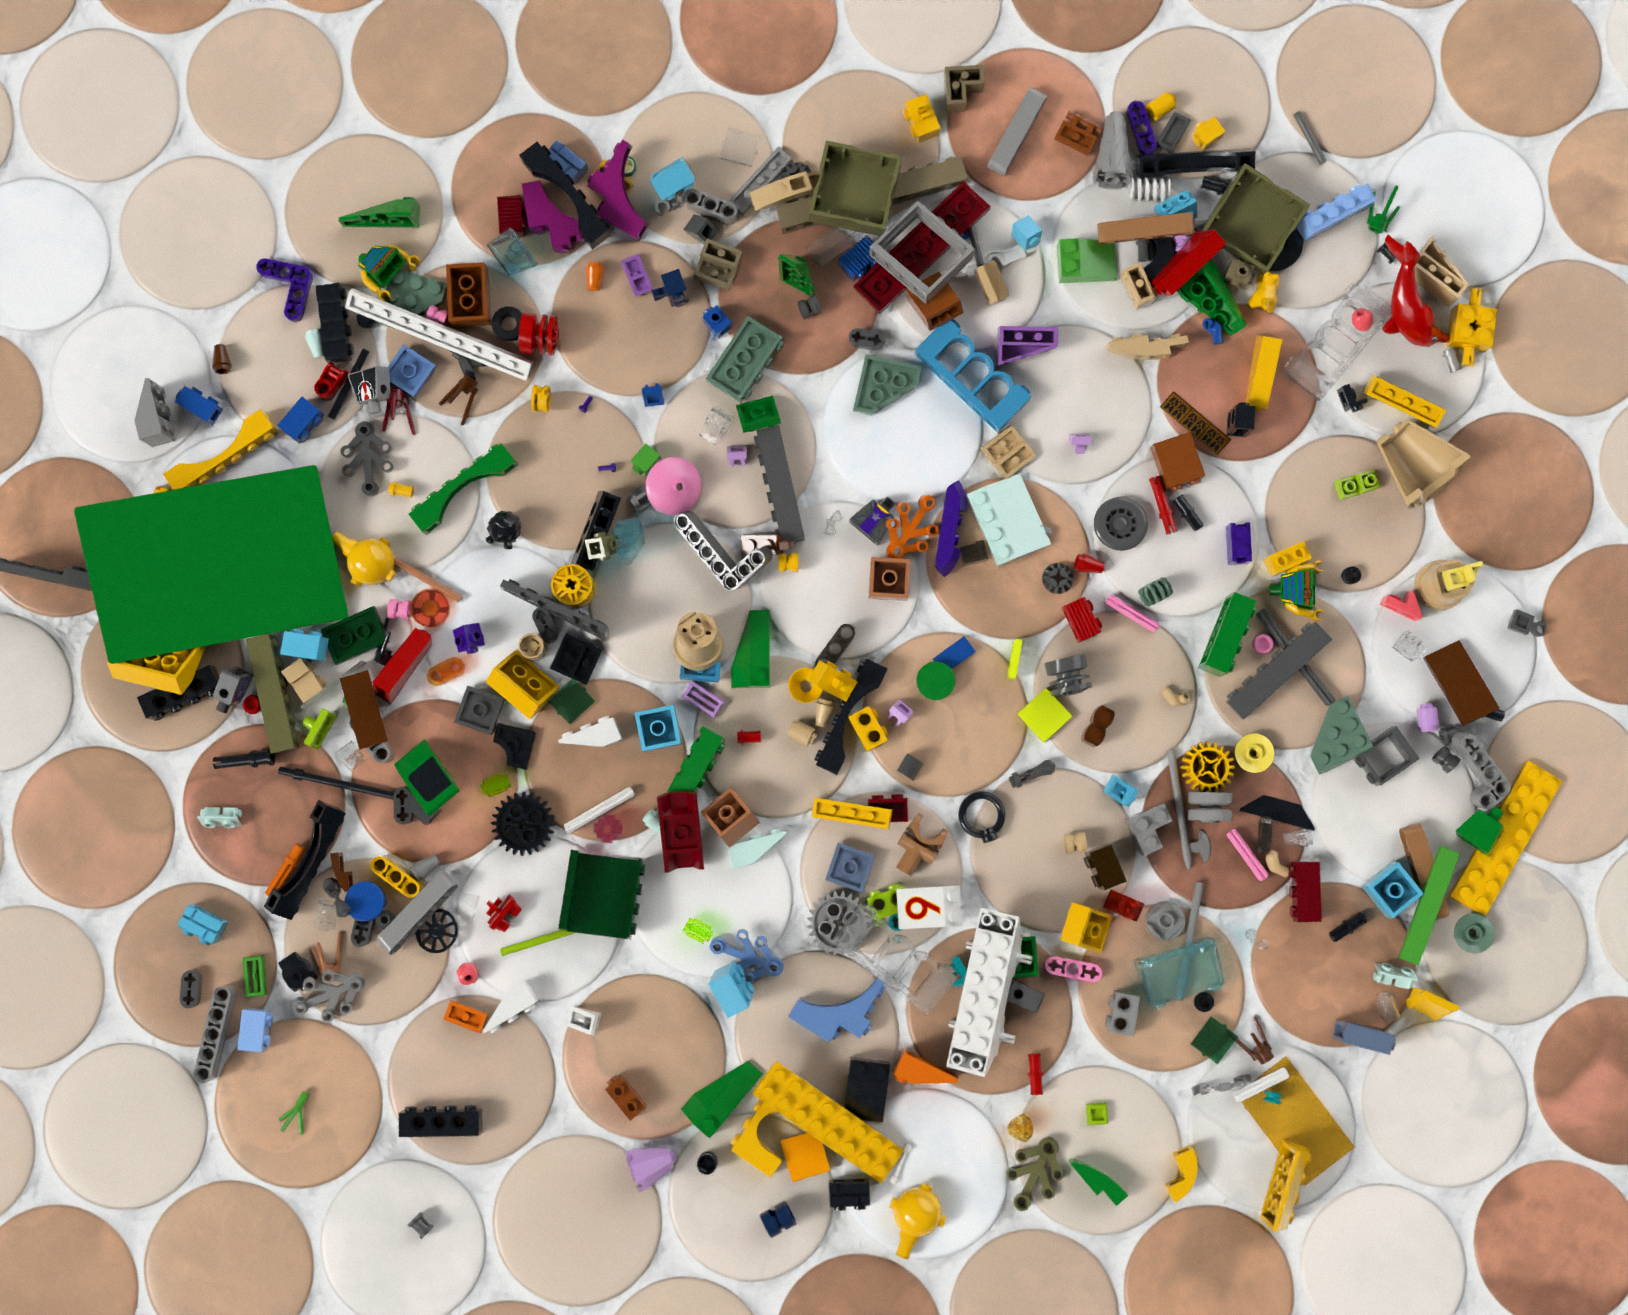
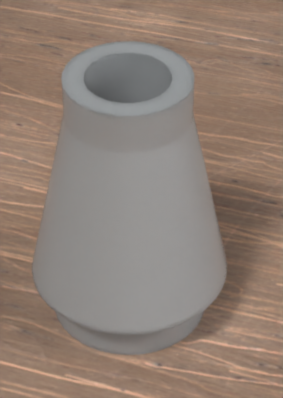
M433 854L428 858L413 863L410 869L419 881L422 878L424 880L441 863Z

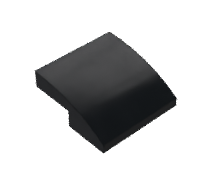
M565 633L549 669L587 685L602 649Z

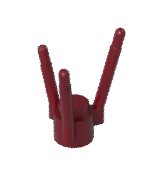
M401 389L390 390V398L387 400L382 431H386L390 408L391 420H394L395 408H400L404 404L411 433L415 435L416 432L408 405V397L404 396V391Z

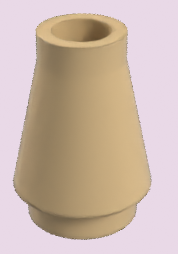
M819 698L818 702H816V726H827L835 708L833 700Z

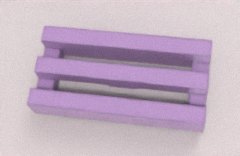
M694 681L690 683L682 695V698L713 718L716 717L725 703ZM693 686L719 703L718 706L693 691ZM689 693L715 709L712 713L687 695Z

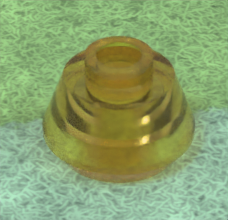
M1020 1114L1011 1119L1008 1124L1009 1134L1014 1139L1027 1142L1033 1134L1031 1119L1025 1114Z

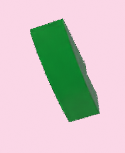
M1075 1159L1068 1161L1096 1195L1104 1191L1116 1206L1128 1197V1194L1102 1171Z

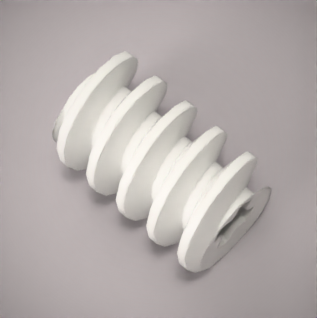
M1132 177V182L1129 186L1130 199L1133 201L1135 196H1137L1138 201L1141 202L1143 196H1145L1146 202H1149L1150 197H1153V201L1156 203L1159 197L1161 202H1163L1166 198H1169L1171 180L1167 179L1166 183H1164V180L1160 178L1157 183L1156 178H1152L1149 183L1148 177H1144L1142 182L1140 177H1136L1135 181Z

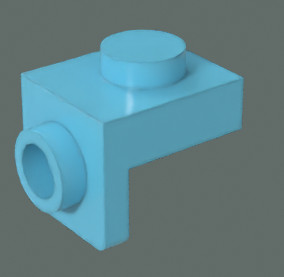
M1112 775L1103 792L1117 802L1129 807L1135 801L1139 790L1128 785L1117 776Z

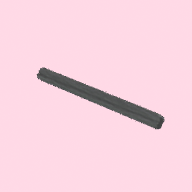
M1265 608L1260 610L1256 616L1279 646L1285 649L1289 638ZM1306 663L1299 669L1300 673L1326 706L1331 705L1335 701L1334 696L1310 665Z

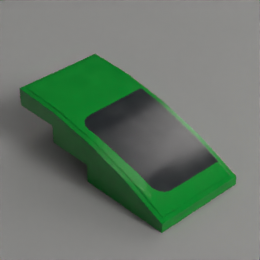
M425 739L394 764L403 781L428 816H431L460 792L450 772L444 767Z

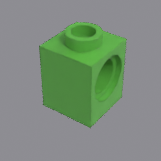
M645 443L630 461L634 465L632 469L639 475L643 473L645 476H648L650 469L662 458Z

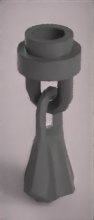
M1044 760L1041 764L1027 770L1024 774L1012 773V776L1009 777L1011 786L1013 788H1020L1025 780L1052 775L1055 771V763L1051 760ZM1035 771L1036 774L1031 776V772Z
M334 878L326 879L323 888L330 898H335L337 916H348L351 908L338 897L341 893L339 882Z

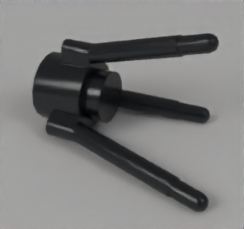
M386 617L383 626L385 632H387L388 623L390 619L388 617ZM390 631L387 632L383 645L377 648L373 659L384 666L393 656L391 655L392 651L386 648L391 635Z

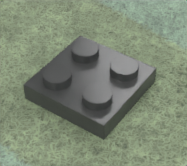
M467 685L454 723L493 735L505 698Z

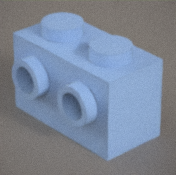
M255 1008L242 1010L237 1050L263 1052L269 1048L271 1043L269 1028L273 1024L272 1010Z

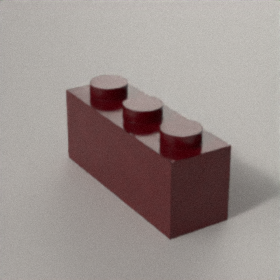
M1291 862V866H1289V878H1292V886L1289 887V895L1292 898L1293 906H1290L1291 918H1293L1294 922H1322L1320 862Z

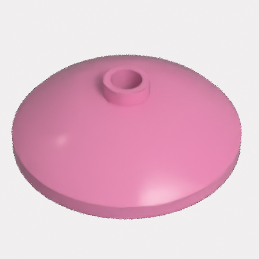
M667 457L658 461L650 469L646 479V494L652 506L659 512L666 515H677L689 511L695 506L700 497V475L689 461L680 457ZM678 483L681 485L680 490L676 488Z

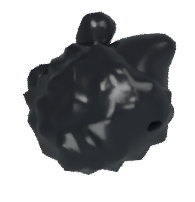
M500 511L488 522L487 530L490 535L486 537V542L489 544L495 542L504 543V549L509 550L513 548L512 543L516 542V539L520 536L522 526L517 515L511 511Z

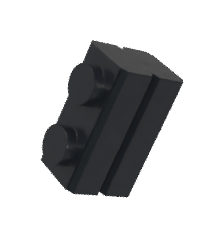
M869 1178L829 1180L830 1208L834 1207L835 1211L846 1210V1207L864 1210L866 1206H870Z

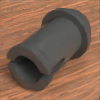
M1149 239L1137 240L1136 245H1138V262L1150 261L1149 244H1151V241Z

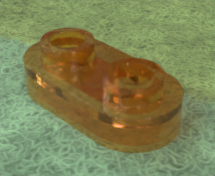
M457 657L449 658L430 668L427 672V680L434 686H441L461 676L465 671V664ZM454 664H458L459 666L457 671H453L452 669ZM437 673L441 674V678L439 680L435 679V675Z

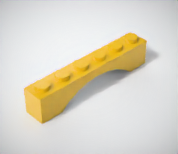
M259 409L244 419L236 439L221 454L200 463H179L163 475L173 490L203 485L213 475L225 471L226 466L240 461L247 452L255 451L262 442L274 438V434L278 430L268 415Z

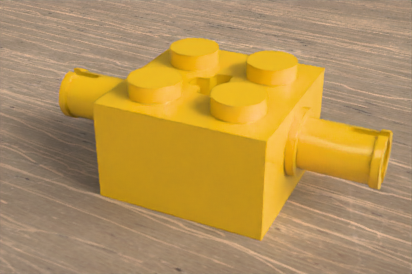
M1478 288L1470 289L1469 305L1458 303L1451 309L1449 342H1447V347L1464 349L1461 365L1466 366L1467 364V367L1475 365V352H1486L1493 347L1497 309L1481 306L1483 289L1477 291Z

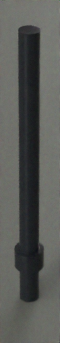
M280 766L278 774L293 777L294 780L302 781L303 779L393 800L394 792L307 773L299 768L294 770Z

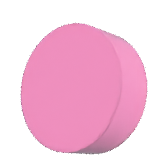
M1261 634L1255 637L1252 645L1257 653L1266 654L1272 650L1274 643L1270 636Z

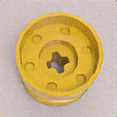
M564 565L552 577L551 588L556 599L574 609L585 607L595 596L596 585L594 579L586 569L579 565ZM571 581L577 583L574 585L575 589L573 590L569 587Z

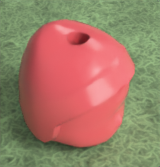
M1364 308L1354 311L1352 314L1353 326L1359 331H1368L1373 325L1372 312Z
M463 963L456 971L459 982L462 985L474 984L477 981L478 971L473 963Z

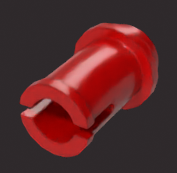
M741 730V732H737L738 744L761 743L760 730L744 732Z

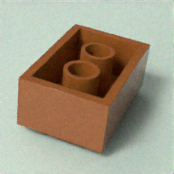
M485 262L446 264L449 323L452 327L491 325L489 269Z

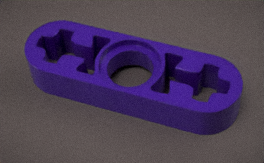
M1133 101L1127 108V117L1140 154H1153L1157 143L1145 106L1141 101ZM1134 107H1136L1137 110L1140 109L1138 113V120H1136V112H1132ZM1144 124L1147 131L1140 133L1137 131L1136 126ZM1146 136H1147V138H1146L1147 144H1148V145H1152L1149 150L1147 149V147H1144V148H1143V146H1144V144H1145L1144 138H1145Z

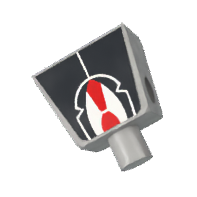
M374 366L348 374L356 402L368 405L370 414L381 413L380 402L390 398L389 367Z

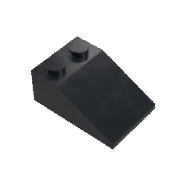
M850 1057L844 1108L861 1120L883 1122L890 1073L889 1061Z

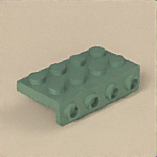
M747 316L706 377V381L740 403L744 399L748 400L752 394L751 388L754 384L760 382L763 377L761 373L765 367L767 369L770 367L774 360L772 358L775 352L779 353L784 346L783 336L774 333L750 316Z

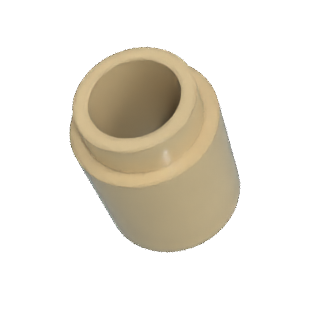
M793 721L787 731L790 739L806 747L809 744L813 745L817 734H815L816 729L800 721Z

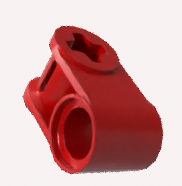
M329 362L315 383V393L324 401L332 400L340 387L345 383L348 371H342L335 367L334 363ZM324 387H329L327 393L321 394Z

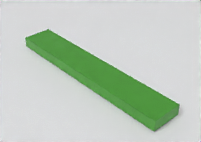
M1439 846L1422 891L1424 894L1419 899L1398 958L1419 966L1460 853Z

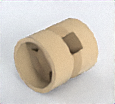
M528 633L520 639L518 649L525 658L538 661L546 655L547 644L540 636Z

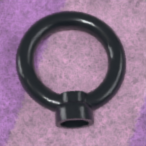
M985 791L974 792L968 795L962 801L958 811L961 827L969 835L982 838L983 843L998 839L997 833L1003 827L1006 817L1005 808L1001 800L994 794ZM978 799L992 802L998 813L994 826L983 831L971 827L966 818L968 806Z

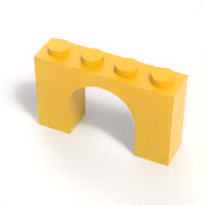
M759 1099L753 1108L756 1112L752 1118L748 1116L744 1121L742 1133L740 1135L737 1133L732 1139L731 1144L733 1146L731 1151L771 1178L781 1164L782 1157L761 1142L757 1128L763 1117L777 1111Z

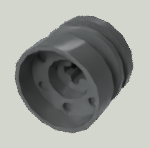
M1085 654L1044 663L1047 676L1057 677V680L1049 683V686H1059V689L1051 691V696L1064 697L1074 695L1092 687L1091 682L1082 684V680L1090 678V675H1080V670L1088 667Z

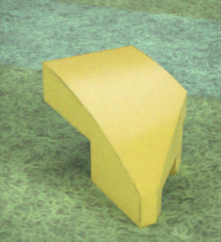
M1480 561L1443 571L1442 575L1447 591L1462 588L1474 582L1475 576L1479 568L1482 567L1483 562Z

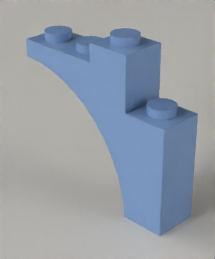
M877 977L873 984L861 995L848 1002L836 1005H817L799 998L788 1017L827 1042H830L831 1038L833 1040L837 1038L841 1031L838 1029L839 1025L859 1038L862 1034L866 1036L871 1025L869 1024L870 1019L864 1015L866 1013L870 1014L875 1004L872 1002L876 996L880 998L886 987L883 985L885 982Z

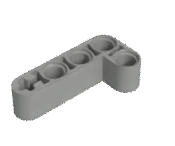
M1464 732L1455 733L1452 737L1453 747L1481 783L1471 793L1470 802L1474 806L1489 810L1510 793L1511 785L1474 735Z

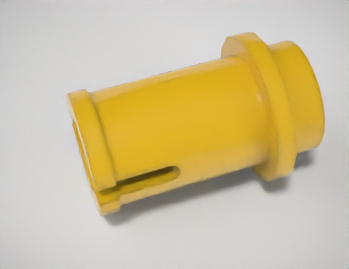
M396 481L390 482L388 494H391L393 497L398 495L412 498L414 486L397 484Z

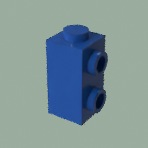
M184 386L183 389L178 391L175 400L176 404L209 424L214 425L223 411L218 406L219 402L210 396L207 399L201 396L203 392L195 387L189 389Z

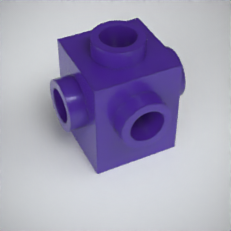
M479 623L462 625L452 630L458 653L467 652V654H473L478 652V648L485 645Z

